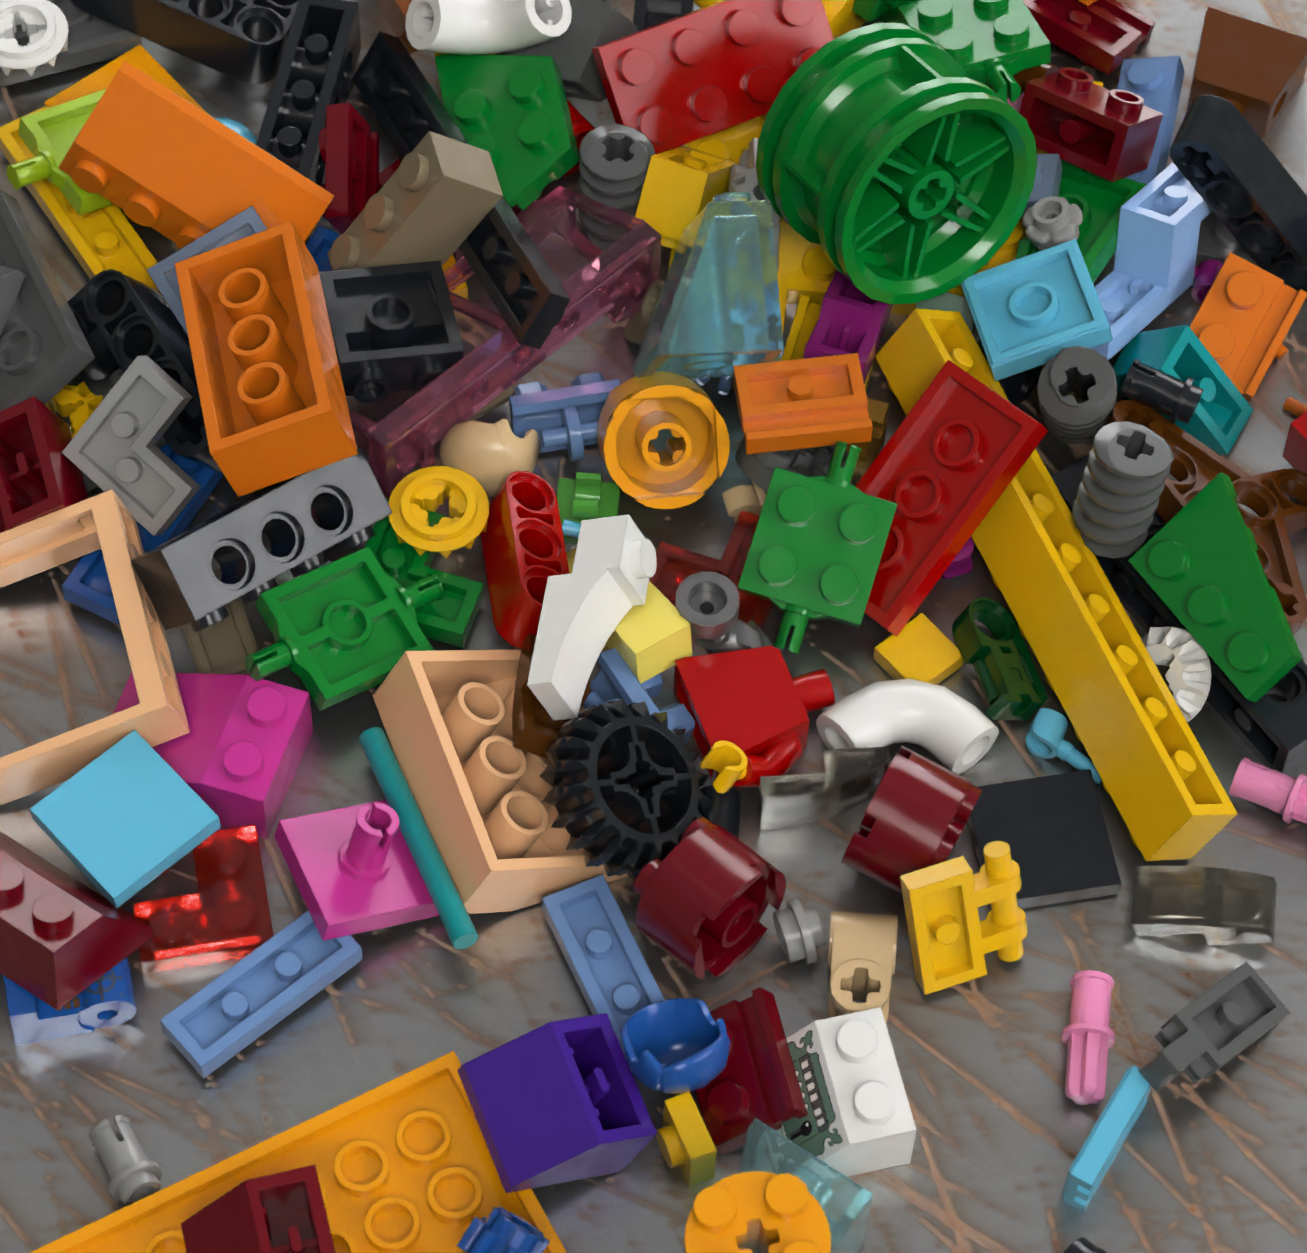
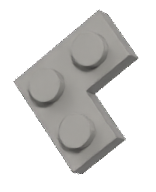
M144 355L135 358L62 451V454L104 492L113 489L132 513L133 518L153 536H158L165 533L201 486L155 446L193 396L153 360Z

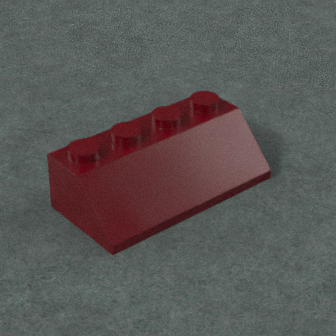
M0 831V973L58 1011L151 939L152 927L121 907L116 909L108 899Z

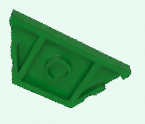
M441 54L434 57L445 109L469 145L489 151L503 197L511 208L516 204L522 211L541 195L542 190L547 184L560 179L580 161L561 72L552 56Z

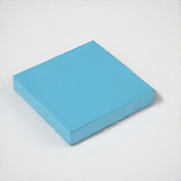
M1076 239L973 274L961 283L995 381L1047 364L1063 348L1074 346L1093 348L1113 341L1109 323Z
M135 729L30 808L32 819L116 909L221 828L219 816Z

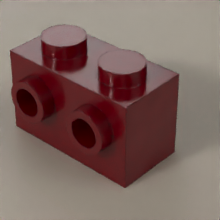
M1069 67L1060 68L1058 72L1027 82L1019 113L1027 120L1035 137L1036 148L1049 154H1059L1060 159L1111 182L1148 168L1163 113L1145 106L1144 99L1141 96L1120 89L1110 91L1094 84V78L1089 73Z

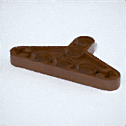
M1134 400L1117 402L1103 426L1112 422L1124 421L1140 424L1163 437L1172 449L1174 460L1171 463L1169 474L1177 481L1169 478L1165 480L1164 490L1159 497V505L1156 510L1166 524L1220 472L1230 477L1237 494V498H1235L1236 503L1247 506L1258 515H1252L1238 505L1244 523L1251 529L1259 550L1256 552L1269 585L1275 588L1293 636H1295L1307 617V600L1288 533L1300 531L1307 527V474L1294 469H1280L1250 476L1177 425L1169 423L1167 418L1152 408ZM1283 494H1287L1293 497L1301 505L1295 504L1294 502L1290 501Z

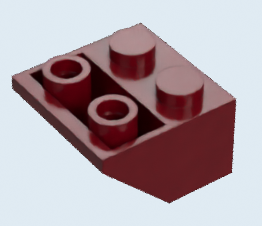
M35 396L0 412V533L88 499L81 470L62 454V451L72 440L69 425Z
M316 1165L245 1180L181 1223L187 1253H335Z

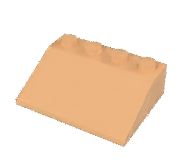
M522 649L405 651L373 695L398 764L468 914L512 912L542 903V898L602 874L607 883L628 877L627 873L621 876L613 875L608 877L603 864L598 867H586L585 849L583 848L579 850H566L570 834L565 828L551 827L557 816H559L555 806L542 802L547 793L553 790V786L540 777L546 766L552 764L551 761L513 747V700ZM583 705L579 712L585 710V707Z

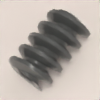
M620 124L602 125L591 130L581 142L579 150L581 159L579 164V217L581 224L586 228L585 233L591 245L608 252L631 251L644 244L650 234V231L634 227L633 222L652 155H655V151L648 138L633 127Z
M1082 346L1063 348L1056 357L1049 360L1040 373L1037 385L1038 407L1041 422L1049 430L1048 433L1061 442L1076 445L1092 442L1117 403L1115 371L1107 358L1091 348ZM1077 390L1079 396L1087 398V401L1077 404L1073 395H1067V393Z
M1129 421L1112 422L1102 426L1094 437L1093 449L1089 452L1088 463L1083 471L1082 482L1078 487L1077 498L1073 503L1071 516L1075 526L1081 531V537L1085 546L1097 556L1111 559L1128 557L1139 551L1147 540L1148 529L1152 525L1154 513L1159 505V497L1163 493L1165 480L1169 476L1171 463L1174 460L1169 444L1163 437L1147 427Z

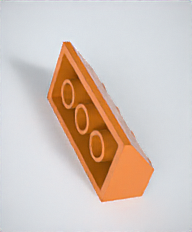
M126 61L122 63L58 168L71 176L74 183L80 188L103 196L123 209L124 213L132 221L139 225L153 228L175 242L179 249H182L251 206L254 207L267 229L292 220L305 243L334 197L327 190Z

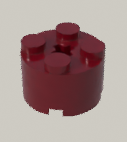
M901 746L876 789L864 813L865 816L859 826L860 830L858 833H854L841 863L902 894L901 875L947 861L983 790L972 785V781Z
M701 817L688 826L681 837L680 843L663 861L659 859L650 861L638 874L633 886V890L641 896L636 910V926L642 934L697 978L705 979L704 971L706 970L715 977H718L739 964L759 943L768 929L759 920L768 904L777 911L779 910L785 894L786 880L782 872L724 827L713 824L707 818Z

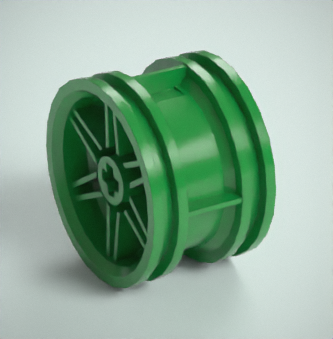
M875 23L853 29L828 42L803 62L780 90L765 118L758 139L755 167L759 189L769 207L806 240L821 245L831 265L846 276L855 287L869 298L887 304H915L940 296L963 283L964 280L988 263L1008 240L1022 217L1033 190L1037 167L1035 137L1027 120L986 84L967 78L961 64L923 31L902 23Z

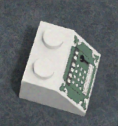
M881 1007L816 1020L787 1037V1043L808 1115L801 1119L793 1117L781 1123L782 1128L763 1137L773 1173L792 1174L799 1177L806 1185L910 1164L917 1129Z

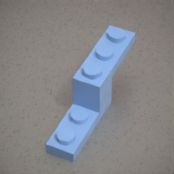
M1174 163L1170 164L1120 208L1114 270L1095 286L1111 329L1113 341L1091 349L1106 357L1108 361L1193 284L1200 223L1212 212V209Z

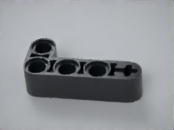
M299 0L70 1L73 5L91 15L236 80L248 84H263L269 82L278 72Z
M1200 95L1194 98L1170 147V157L1173 163L1258 267L1284 280L1283 283L1291 288L1307 292V195L1231 102L1214 95Z
M110 269L100 272L68 301L95 356L78 375L94 381L104 379L118 367L124 373L137 356L147 355L193 396L163 434L166 442L177 455L211 470L222 472L209 451L189 338L156 289L120 271Z

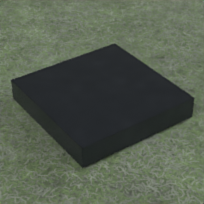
M1091 769L977 786L983 791L971 813L968 825L979 869L985 863L984 847L993 841L1006 842L1010 846L1011 859L1020 868L1022 885L1016 893L1018 907L1025 909L1119 894L1122 883Z

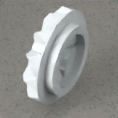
M0 0V67L6 76H9L15 69H24L32 76L37 66L44 64L54 67L57 54L67 51L68 23L64 13L55 4L48 0ZM21 24L22 30L26 31L30 42L27 46L18 45L15 39V33H17L16 25Z
M1150 627L1149 633L1141 638L1156 665L1170 666L1165 675L1169 683L1168 687L1172 691L1171 694L1188 723L1202 709L1210 691L1211 664L1208 654L1187 630L1178 627Z

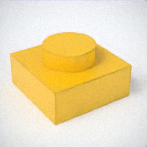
M686 1092L664 1100L662 1128L656 1130V1137L665 1162L669 1168L680 1166L689 1187L714 1178L717 1150L691 1093Z

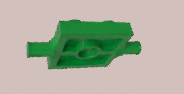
M921 0L898 7L899 23L923 31L961 64L967 78L990 85L992 90L1006 102L1007 96L1012 103L1021 94L1020 85L1015 81L1013 75L1024 69L1051 63L1050 42L1023 0Z
M835 442V449L826 476L808 477L775 467L739 581L738 592L768 600L784 612L773 646L783 652L790 629L793 628L794 632L788 648V654L799 655L808 620L830 619L860 628L897 508V503L864 494L851 484L862 449L851 444L845 466L842 468L841 463L847 447L846 442Z
M369 546L260 593L255 606L274 635L275 644L246 655V668L248 672L253 670L251 677L255 681H259L267 675L289 667L292 672L300 677L317 707L322 711L381 684L405 651H434L418 625L415 609L442 599L444 597L442 583L436 584L438 577L431 573L409 585L400 586L396 580L385 573Z

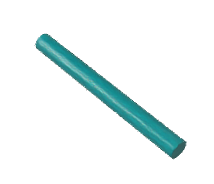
M380 727L369 728L361 733L359 742L389 807L394 809L399 817V829L454 948H468L478 940L475 927L383 729Z

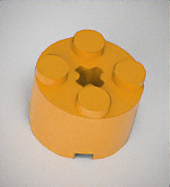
M649 372L629 379L610 391L598 419V449L610 476L624 493L647 507L675 509L696 502L705 495V491L713 485L717 478H720L727 466L730 441L723 417L699 384L679 374ZM669 429L672 436L676 438H670L666 441V450L657 451L650 440L658 437L659 430Z
M749 1171L723 1178L712 1186L704 1188L696 1196L686 1223L683 1253H830L831 1233L822 1207L799 1177L792 1174Z

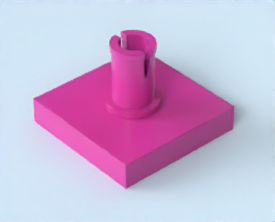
M386 799L279 820L274 837L322 941L439 916L399 829V817L394 809L389 807Z

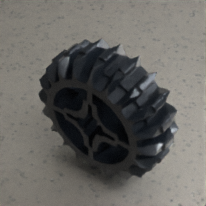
M620 699L618 701H609L597 707L592 705L579 712L577 718L565 723L561 730L556 732L558 740L552 742L550 748L545 751L552 764L546 766L540 777L553 786V790L547 793L542 802L555 806L559 815L551 827L565 828L570 834L566 850L585 849V866L598 867L603 864L608 877L613 875L621 876L627 873L631 879L637 877L650 861L654 859L663 861L680 843L681 837L688 826L696 819L703 817L700 812H703L713 802L700 791V787L710 777V775L698 772L694 765V761L701 751L686 749L682 743L686 729H668L667 712H654L650 715L645 701L627 705L623 699Z

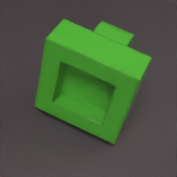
M576 472V479L559 478L557 501L561 525H563L564 519L581 523L582 520L618 516L621 489L615 482L602 481V474ZM563 535L565 545L577 546L578 538Z

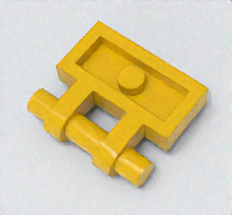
M993 841L984 847L985 863L981 866L979 873L973 874V870L965 858L960 856L900 876L915 978L925 995L987 975L984 954L997 950L998 957L1005 962L1016 961L1023 956L1022 940L1027 936L1028 928L1025 912L1017 904L1016 893L1022 885L1020 868L1011 859L1010 846L1006 842ZM991 904V911L987 914L986 919L980 921L978 907Z

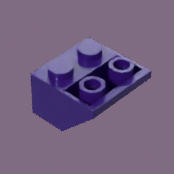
M607 1013L549 1022L464 1063L457 1070L505 1193L621 1172L657 1135Z

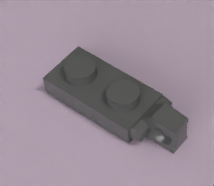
M1246 961L1177 1012L1161 1027L1162 1030L1154 1037L1164 1049L1152 1061L1141 1068L1139 1072L1156 1092L1174 1080L1183 1071L1194 1084L1202 1078L1206 1080L1274 1028L1291 1012Z

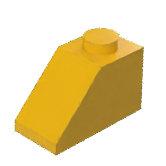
M686 146L652 155L633 226L650 231L648 239L651 242L674 249H683L684 243L690 244L705 238L727 194L730 168H732L733 164L739 165V163Z

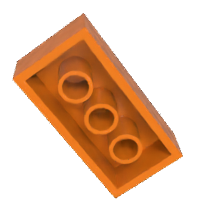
M292 220L175 263L209 451L237 496L240 497L357 455L356 441L318 266Z

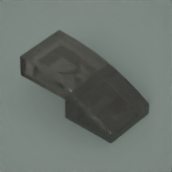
M889 747L823 750L820 773L760 776L757 806L760 831L788 828L823 820L868 801L873 797L888 769L890 760Z
M1185 865L1135 866L1131 925L1138 937L1202 933L1208 945L1274 942L1277 883L1274 877L1232 869Z

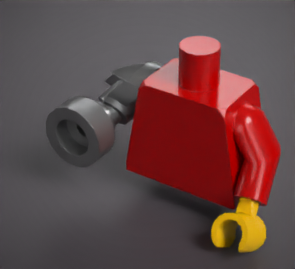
M701 571L692 574L680 583L676 591L675 607L680 616L690 623L691 636L695 638L698 645L706 649L707 655L675 660L673 693L677 703L684 704L695 720V727L691 737L696 749L701 751L699 753L701 759L699 766L703 770L705 769L707 775H710L711 785L721 794L728 792L733 786L773 788L800 759L802 752L807 748L809 730L807 713L835 704L832 683L824 669L791 677L781 651L773 646L770 639L753 619L747 623L738 619L739 592L735 584L726 576L716 572Z

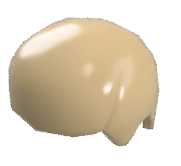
M502 418L494 424L471 420L454 424L441 442L440 461L442 466L462 470L474 477L482 485L487 497L494 498L511 473L516 471H529L533 473L541 444L535 429L526 431L525 436L519 438L513 434L506 419Z

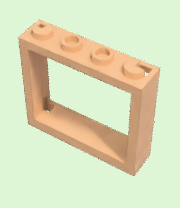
M113 489L1 532L0 588L101 549L140 704L1 757L0 806L70 779L134 729L151 747L190 733L163 624L131 562L132 559L144 554L138 526L132 513Z

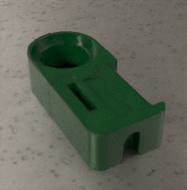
M987 597L974 599L954 620L952 633L964 663L973 664L990 707L985 713L993 720L1027 721L1043 706L1048 697L1012 614L999 602ZM974 620L984 624L993 633L996 640L985 635L978 628Z

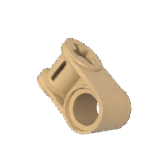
M831 910L827 969L831 970L828 1018L881 1007L887 1025L891 976L895 972L898 915ZM853 1000H862V1001H866V1002H865V1003H857V1002H853Z

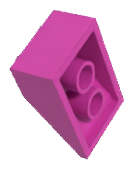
M132 672L113 714L140 704ZM175 673L190 733L152 748L219 816L220 825L268 839L313 733L310 693L265 679L255 681L251 675Z

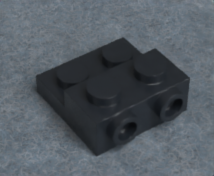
M441 261L319 272L346 396H354L357 401L362 403H375L383 400L389 392L416 389L417 393L421 396L437 397L446 393L451 386L461 385L464 348Z

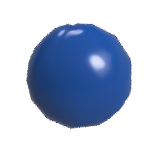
M670 998L646 1005L629 1016L621 1029L624 1052L633 1075L642 1084L655 1091H662L666 1094H683L704 1088L726 1067L730 1040L724 1020L719 1018L716 1022L712 1018L706 1003L701 999Z

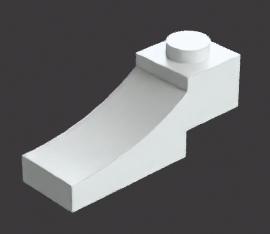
M629 514L582 520L572 573L548 576L527 686L554 721L578 717L589 677L607 640L632 606L645 604L649 578L653 577L656 572V552L652 542L649 539H645Z

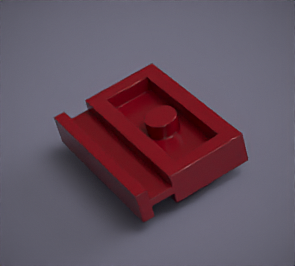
M1023 0L1049 42L1078 57L1086 66L1099 69L1107 75L1119 67L1123 59H1128L1137 51L1140 43L1146 44L1149 41L1155 25L1154 21L1116 0H1097L1090 5H1085L1078 0Z
M349 102L326 105V128H322L319 133L320 152L325 162V184H321L320 187L334 195L322 216L340 234L347 230L365 208L368 200L379 191L380 135L377 132L370 133V124Z
M761 987L753 990V996L741 1002L732 1000L710 1011L712 1018L716 1022L719 1018L724 1020L730 1040V1049L725 1069L707 1086L697 1089L696 1093L705 1126L716 1150L725 1155L782 1128L781 1123L793 1117L801 1119L808 1115L774 994Z

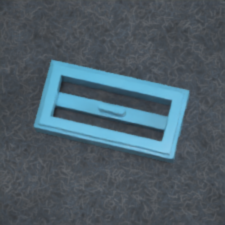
M1134 1065L1125 1072L1068 1170L1062 1191V1196H1064L1063 1202L1082 1212L1087 1208L1147 1103L1151 1085L1139 1072L1140 1068Z

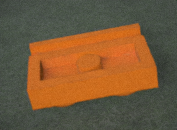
M1230 252L1189 327L1249 403L1307 297V292L1291 288L1284 284V280Z
M858 353L733 366V386L741 430L745 439L746 455L833 446L836 441L846 442L847 444L871 442L873 425L868 414V400Z

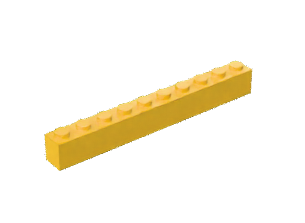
M915 308L875 356L888 380L890 390L897 397L906 416L947 360L1008 400L1000 383L995 381L990 365L960 312ZM1035 448L971 535V538L989 568L994 584L1001 591L1018 622L1022 636L1028 641L1046 675L1048 685L1056 693L1069 717L1076 737L1084 745L1099 773L1105 791L1113 799L1128 827L1133 843L1140 850L1145 861L1191 859L1238 813L1094 553L1085 546L1081 537V531L1075 526L1072 519V513Z

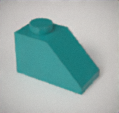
M1188 325L1138 333L1126 344L1112 367L1115 371L1118 392H1120L1135 358L1141 360L1146 365L1185 382L1188 377L1194 378L1193 385L1204 390L1189 424L1177 419L1175 425L1219 455L1228 454L1253 412V408ZM1155 410L1156 412H1158L1159 414H1161L1169 420V415H1166L1160 411Z

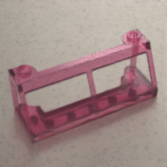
M558 186L544 198L536 199L526 209L521 210L517 218L535 245L555 232L589 261L588 264L561 283L571 300L565 308L561 321L553 327L540 350L519 344L502 315L451 292L475 274L465 257L444 271L453 309L499 331L381 421L374 422L349 409L352 428L368 437L370 467L385 498H390L396 485L409 475L417 463L423 468L429 467L434 463V444L444 438L454 424L466 421L605 314L614 323L623 318L624 314L632 320L641 306L648 288L653 282L659 280L661 235L642 219L562 186ZM576 208L625 228L630 232L602 252L576 229Z

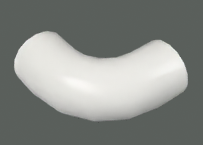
M412 0L406 14L405 29L407 39L417 50L459 55L496 54L525 49L560 36L567 31L571 23L572 10L569 0Z
M911 678L873 682L841 698L820 714L816 720L817 730L827 748L839 761L850 768H858L878 751L893 743L908 742L920 745L937 758L947 769L959 775L982 759L995 742L999 733L998 727L976 706L947 687Z

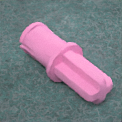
M1244 757L1234 775L1229 795L1283 815L1282 821L1289 824L1292 819L1307 824V775L1301 773L1298 778L1256 763L1248 757Z
M1087 970L1073 974V978L1070 980V987L1072 989L1069 1025L1063 1029L1061 1037L1064 1045L1068 1046L1065 1095L1072 1099L1074 1104L1082 1106L1099 1104L1104 1099L1108 1050L1114 1046L1116 1038L1114 1031L1109 1028L1111 993L1114 987V980L1106 973Z

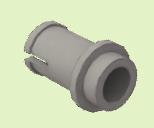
M117 1115L113 1119L118 1129L115 1134L108 1119H105L90 1131L89 1139L92 1146L96 1148L111 1178L108 1189L112 1198L121 1200L124 1206H128L160 1191L161 1184L159 1181L162 1172L157 1163L148 1161L132 1129L133 1126L130 1119L125 1115Z

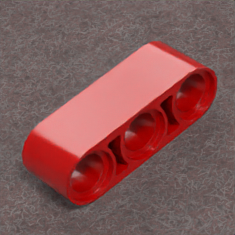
M516 471L508 476L489 505L486 532L480 533L495 628L505 641L522 649L523 642L528 634L537 635L548 576L570 574L556 494L547 481L529 471Z

